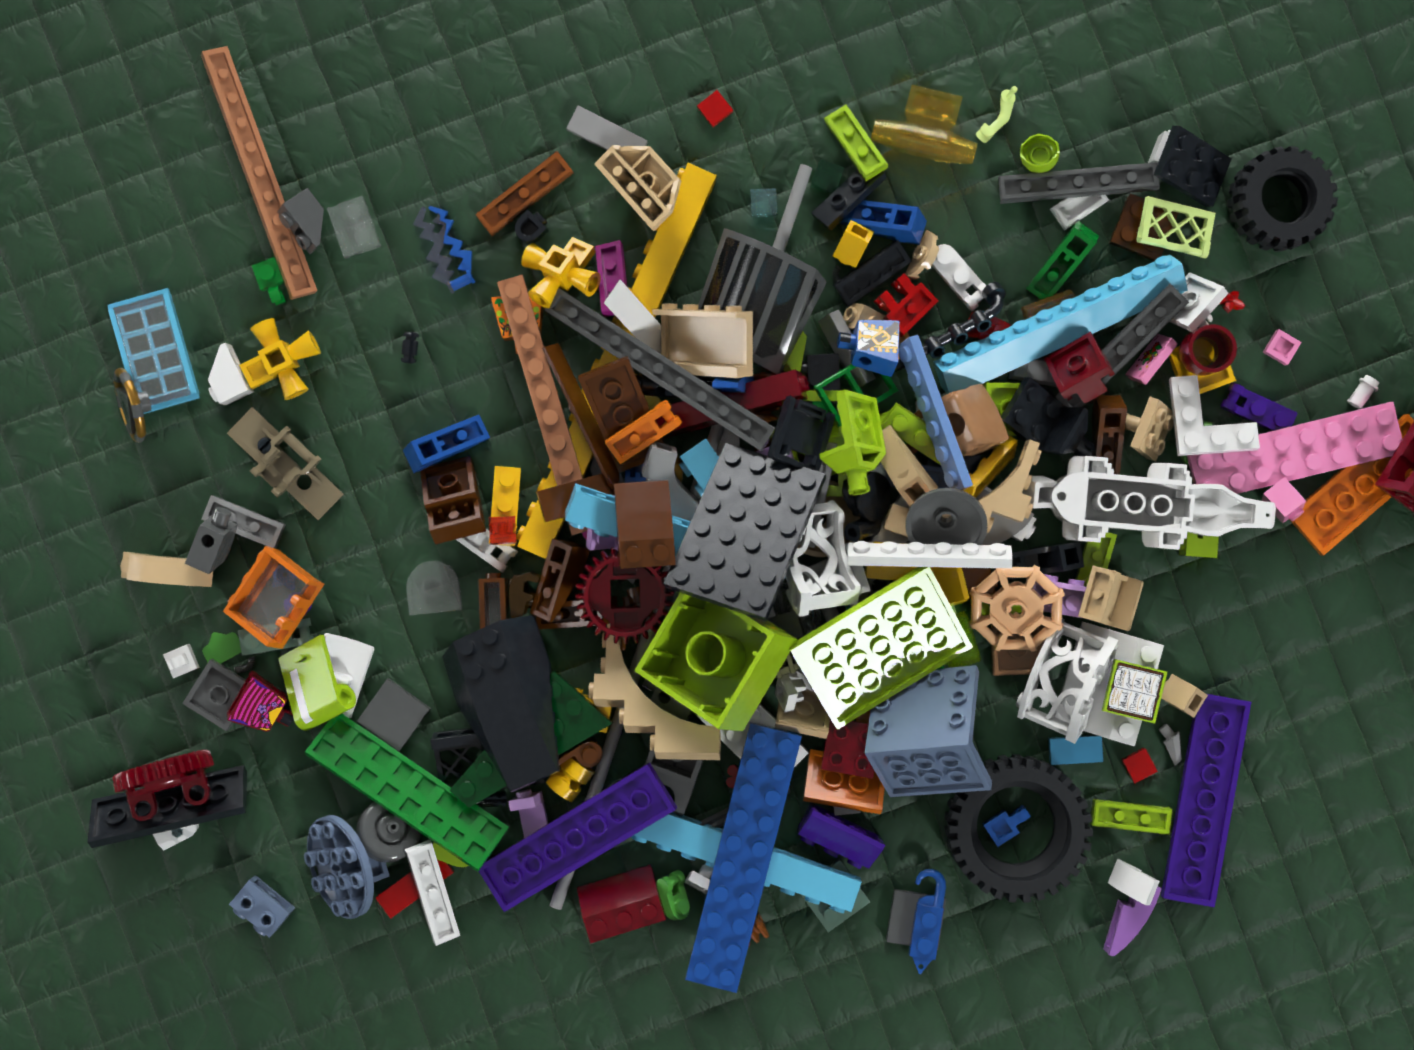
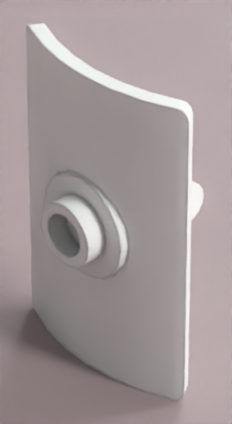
M325 633L324 637L337 684L348 685L354 691L357 702L374 647L350 638ZM355 706L342 714L350 719Z

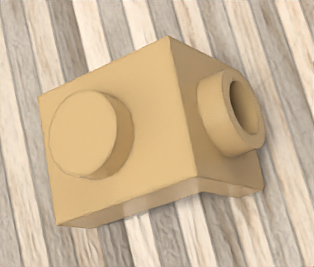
M853 303L849 306L843 315L848 328L852 330L855 329L859 320H884L883 318L885 317V315L858 303Z

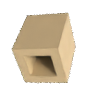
M1172 674L1169 680L1165 682L1161 699L1194 718L1208 695L1194 685Z

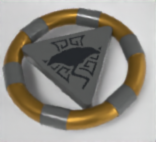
M118 368L114 371L113 376L118 407L130 437L135 442H143L146 437L144 413L152 409L149 396L146 391L137 393L130 374L125 369Z

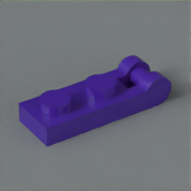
M1236 383L1230 384L1228 397L1223 399L1220 406L1222 409L1252 423L1257 422V425L1270 431L1292 426L1298 414ZM1239 397L1244 399L1241 406L1236 404Z

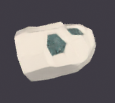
M199 824L156 833L153 836L157 844L164 851L193 836L199 828Z

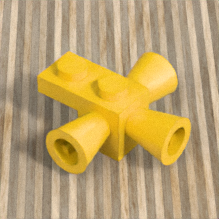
M574 237L570 239L564 249L553 245L548 252L535 243L529 244L522 255V266L540 270L544 276L528 292L530 298L538 305L550 308L558 288L568 292L572 285L587 297L592 296L599 287L601 275L599 272L585 270L584 268L596 253L594 246Z
M274 318L266 319L252 326L250 330L264 348L257 351L258 356L239 365L250 388L255 389L279 377L284 400L293 399L309 390L294 369L300 367L297 360L321 354L313 334L308 330L289 345V343L280 340Z

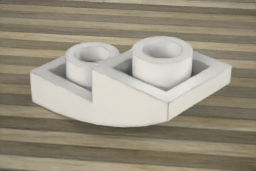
M1117 859L1108 884L1140 903L1150 905L1160 881L1141 872L1142 870Z

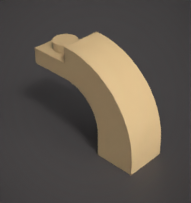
M123 552V559L120 565L121 578L170 585L212 587L213 572L207 574L186 565L185 561L187 558Z

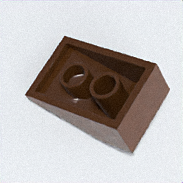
M669 480L614 483L618 561L620 568L676 565Z

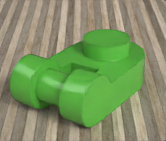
M676 870L670 873L669 877L664 876L657 881V889L665 914L673 921L685 919L690 910L689 900L684 887L685 876L680 870Z

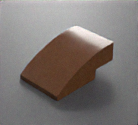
M471 456L436 464L420 471L429 532L435 545L486 532L483 509Z

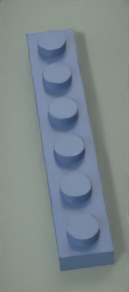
M918 335L908 337L899 344V357L904 363L908 374V382L914 390L918 409L922 412L925 420L926 431L933 442L935 456L941 464L945 483L949 488L963 491L973 485L920 338Z

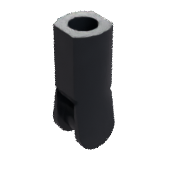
M862 517L859 520L848 523L844 530L846 540L857 542L867 537L878 535L881 529V521L867 522Z

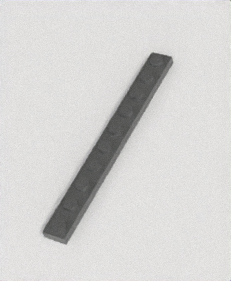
M558 288L550 308L545 309L546 312L620 359L628 356L634 369L763 452L774 435L775 427Z

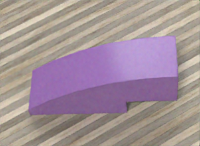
M1157 887L1150 905H1144L1129 897L1128 902L1118 899L1103 947L1108 955H1117L1139 933L1150 917L1162 888Z

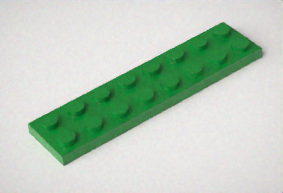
M344 714L330 719L305 751V755L477 872H479L509 828V826L475 804L470 808L467 807L449 791L451 789L450 786Z

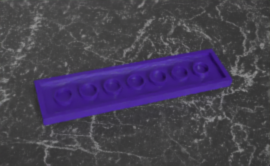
M1207 694L1208 696L1199 711L1192 718L1161 897L1215 908L1251 702Z
M649 762L490 858L481 867L479 873L503 912L672 813L678 807Z

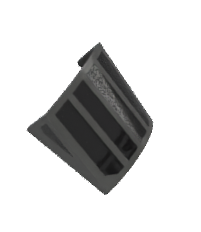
M724 228L698 305L699 309L703 310L704 305H720V310H726V306H742V311H753V363L777 375L783 371L826 285V280L816 268L761 241Z

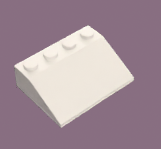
M1081 622L1080 629L1104 639L1112 637L1119 640L1115 659L1158 669L1164 645ZM1076 640V643H1075V646H1074V650H1073V651H1075V650L1077 649L1078 642H1079V641H1077V640ZM1084 644L1083 650L1100 651L1099 649ZM1080 659V671L1087 673L1090 670V665L1085 664L1083 666L1082 661L1084 659ZM1073 660L1069 663L1061 693L1070 688L1082 689L1084 684L1076 677L1073 671ZM1111 664L1101 685L1096 684L1095 692L1092 693L1091 698H1094V702L1084 731L1135 746L1142 720L1102 711L1112 668ZM1069 695L1062 704L1064 705L1066 701H1069V704L1073 706L1076 703V698L1073 695ZM1058 712L1055 714V718L1069 723Z

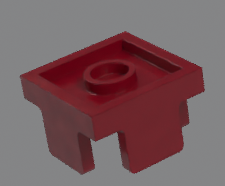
M1091 331L1044 358L1060 394L1068 401L1073 399V394L1077 393L1084 403H1088L1107 392V388L1101 378L1108 374L1110 377L1115 375L1107 357L1099 347Z

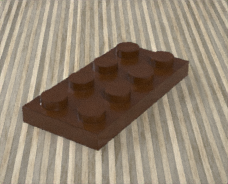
M628 356L578 375V380L604 440L650 411ZM662 438L656 441L665 444ZM649 446L622 464H619L610 451L618 472L621 473L643 464Z

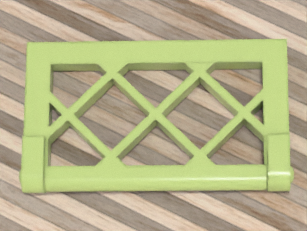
M1147 196L1145 197L1136 240L1138 243L1207 258L1216 213ZM1153 208H1162L1164 213L1155 219L1152 214ZM1171 212L1185 214L1186 218L1177 224ZM1167 216L1173 228L1163 234L1157 222ZM1193 217L1204 219L1203 228L1199 229ZM1189 221L1195 234L1186 240L1180 227ZM1150 227H1154L1159 239L1148 237ZM1176 232L1181 244L1168 242L1166 238ZM1198 237L1200 241L1199 249L1190 247L1188 243Z

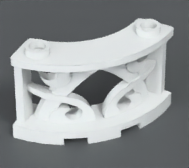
M834 500L815 504L802 535V545L796 549L785 576L789 589L786 590V595L798 616L809 615V610L843 605L853 607L858 604L862 593L861 585L855 578L850 565H848L843 535L845 514ZM827 514V529L822 526L823 519L812 528L814 515ZM810 541L816 544L828 557L827 564L820 577L809 567L798 563L797 558L807 550ZM802 574H806L809 577L807 582H805Z
M1062 618V623L1064 624L1060 631L1057 630L1050 637L1046 638L1034 663L1024 693L1021 692L1017 699L1016 707H1019L1017 717L1020 719L1025 717L1066 735L1065 740L1075 744L1086 728L1089 713L1094 702V698H1091L1092 693L1095 692L1096 684L1101 685L1115 659L1119 640L1112 637L1104 639L1065 623V619ZM1062 635L1079 641L1075 651H1072V643L1068 640L1065 647H1059L1058 643ZM1084 644L1099 649L1100 651L1083 650ZM1052 652L1057 654V656L1049 659ZM1080 659H1084L1082 661L1083 666L1085 664L1090 665V670L1087 673L1080 671ZM1073 660V671L1076 677L1084 683L1082 689L1070 688L1063 691L1057 697L1050 682L1049 671L1060 664ZM1039 681L1041 682L1043 690L1037 689ZM1069 695H1073L1076 698V703L1073 706L1069 704V701H1066L1064 705L1062 702ZM1036 697H1040L1042 700V704L1039 707L1045 708L1049 704L1052 705L1048 714L1032 708ZM1058 712L1069 723L1055 718V714Z

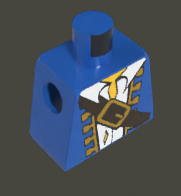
M859 320L853 334L839 333L837 348L851 350V364L853 366L892 377L898 364L900 321Z

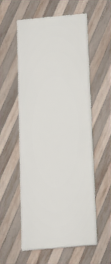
M620 279L604 304L635 338L661 354V324Z

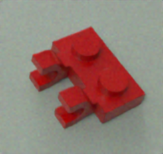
M905 273L891 284L896 291L905 295L899 303L894 300L887 290L873 301L880 309L888 313L883 318L884 320L900 321V337L905 335L938 302L937 298L922 282L915 286Z

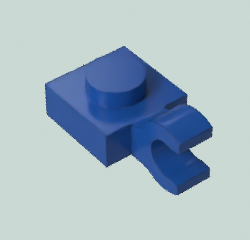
M1021 805L1009 816L1003 809L982 824L997 847L1019 834L1020 832L1016 826L1031 816L1024 805Z

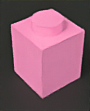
M1285 477L1263 493L1262 501L1275 503V516L1282 523L1288 519L1294 521L1304 513L1303 508L1306 500Z

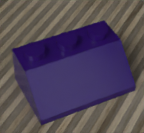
M810 802L797 828L798 834L801 835L800 840L811 846L817 843L825 847L823 851L831 856L838 857L840 854L848 858L847 863L858 869H861L862 866L869 869L885 847L881 836Z

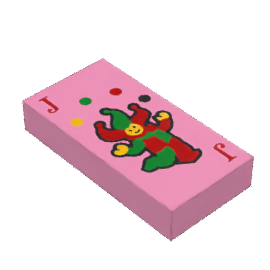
M1157 334L1125 375L1133 381L1146 385L1178 343L1173 338Z

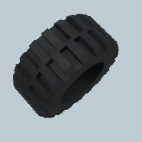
M1282 146L1275 147L1270 151L1261 153L1237 172L1234 177L1235 183L1231 184L1228 193L1232 195V198L1227 200V206L1229 209L1233 208V214L1229 215L1232 223L1237 222L1239 228L1236 231L1240 236L1243 234L1248 236L1246 242L1251 245L1258 243L1260 244L1259 249L1267 251L1273 248L1274 252H1282L1286 249L1297 248L1315 239V236L1321 234L1327 228L1326 223L1332 221L1335 214L1331 209L1336 207L1338 198L1333 197V193L1338 191L1337 184L1331 183L1330 177L1333 174L1330 168L1325 170L1322 167L1325 162L1320 157L1313 159L1311 151L1305 149L1298 152L1299 148L1295 146H1289L1286 149ZM1273 176L1290 180L1301 194V213L1291 223H1284L1274 219L1264 208L1262 188L1265 181Z

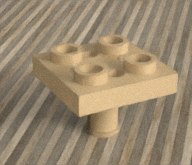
M1149 397L1141 418L1127 413L1125 429L1135 432L1130 446L1146 459L1156 461L1158 455H1161L1164 451V440L1168 431L1173 428L1174 420L1173 412L1159 399Z

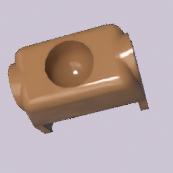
M983 384L972 385L941 397L963 456L984 454L1009 439L1000 413Z

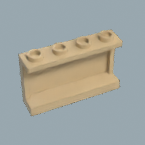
M674 303L662 304V309H652V315H661V354L696 376L726 378L753 376V311H742V306H726V310H720V305H704L703 310L699 309L698 304H684L683 309H678L677 304Z

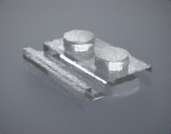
M363 196L327 208L345 259L381 247Z

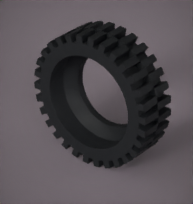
M1012 754V757L1009 758L1006 755L998 756L996 761H993L991 758L985 760L984 766L992 780L991 790L957 792L953 799L949 798L947 803L950 809L949 812H945L944 819L947 821V826H944V830L948 837L946 842L952 852L951 855L954 861L974 885H977L986 894L990 892L997 899L1001 900L1002 897H1005L1009 902H1016V898H1020L1023 903L1031 902L1030 897L1033 896L1038 901L1046 899L1044 893L1048 891L1052 896L1059 892L1056 888L1059 884H1062L1065 888L1070 884V881L1067 879L1070 874L1077 877L1081 872L1076 868L1078 863L1080 862L1085 865L1088 859L1083 855L1084 850H1091L1092 844L1087 838L1088 836L1093 837V829L1088 826V822H1092V817L1086 811V808L1089 806L1086 800L1081 797L1082 792L1072 783L1073 781L1057 768L1032 756L1026 755V757H1022L1019 754ZM1023 787L1038 793L1046 801L1052 813L1053 832L1048 845L1038 856L1026 862L1007 863L994 858L983 848L978 837L977 819L981 807L991 795L1004 788Z

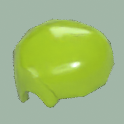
M1044 134L1030 136L1020 147L1021 162L1030 172L1044 173L1050 171L1055 167L1060 156L1058 142Z

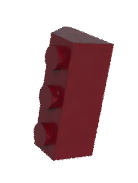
M651 864L577 887L582 918L590 944L666 920V914Z

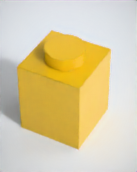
M851 220L833 257L845 265H851L856 268L874 231Z

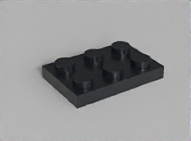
M1172 126L1154 176L1201 205L1213 207L1231 158L1185 128Z

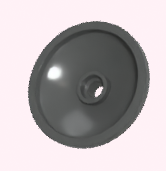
M939 488L926 492L914 501L906 516V533L910 543L937 544L945 542L951 545H964L966 543L981 545L987 534V516L983 506L975 497L959 489ZM943 514L951 515L949 518L942 517Z

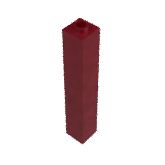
M795 369L746 383L745 393H720L751 413L756 414L783 406L785 398L789 395L795 397L796 400L808 399L806 391H809V383L806 376H802V373ZM685 401L671 404L670 410L674 415H678L682 423L663 436L662 439L719 423ZM662 416L656 419L659 426L666 422Z

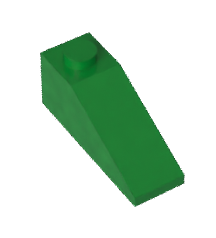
M1077 221L1026 289L1047 304L1094 247L1099 235L1080 221Z

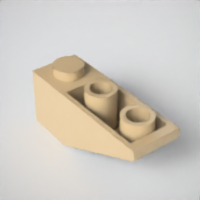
M891 425L882 430L886 454L880 462L898 492L911 507L917 498L926 492L938 489V486Z

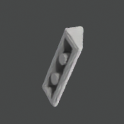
M836 310L826 315L818 323L834 353H839V362L844 369L851 364V350L837 348V340L840 332L852 333L840 311ZM856 367L850 371L859 387L876 379L873 372Z

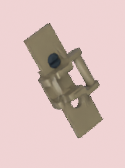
M251 407L227 432L258 463L250 472L255 477L261 476L273 487L271 492L276 497H279L287 490L317 520H320L344 494L316 468V465L322 459L318 455L315 457L293 436L288 426L278 432L257 410ZM283 441L308 463L304 469L280 448V444ZM303 474L308 475L312 480L310 488L306 490L298 485V478Z

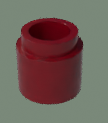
M1216 324L1205 325L1188 333L1183 338L1179 348V356L1183 366L1189 372L1200 376L1210 375L1226 369L1232 364L1237 353V344L1232 333L1225 327ZM1196 339L1207 340L1213 346L1214 358L1207 366H1202L1194 357L1193 343Z

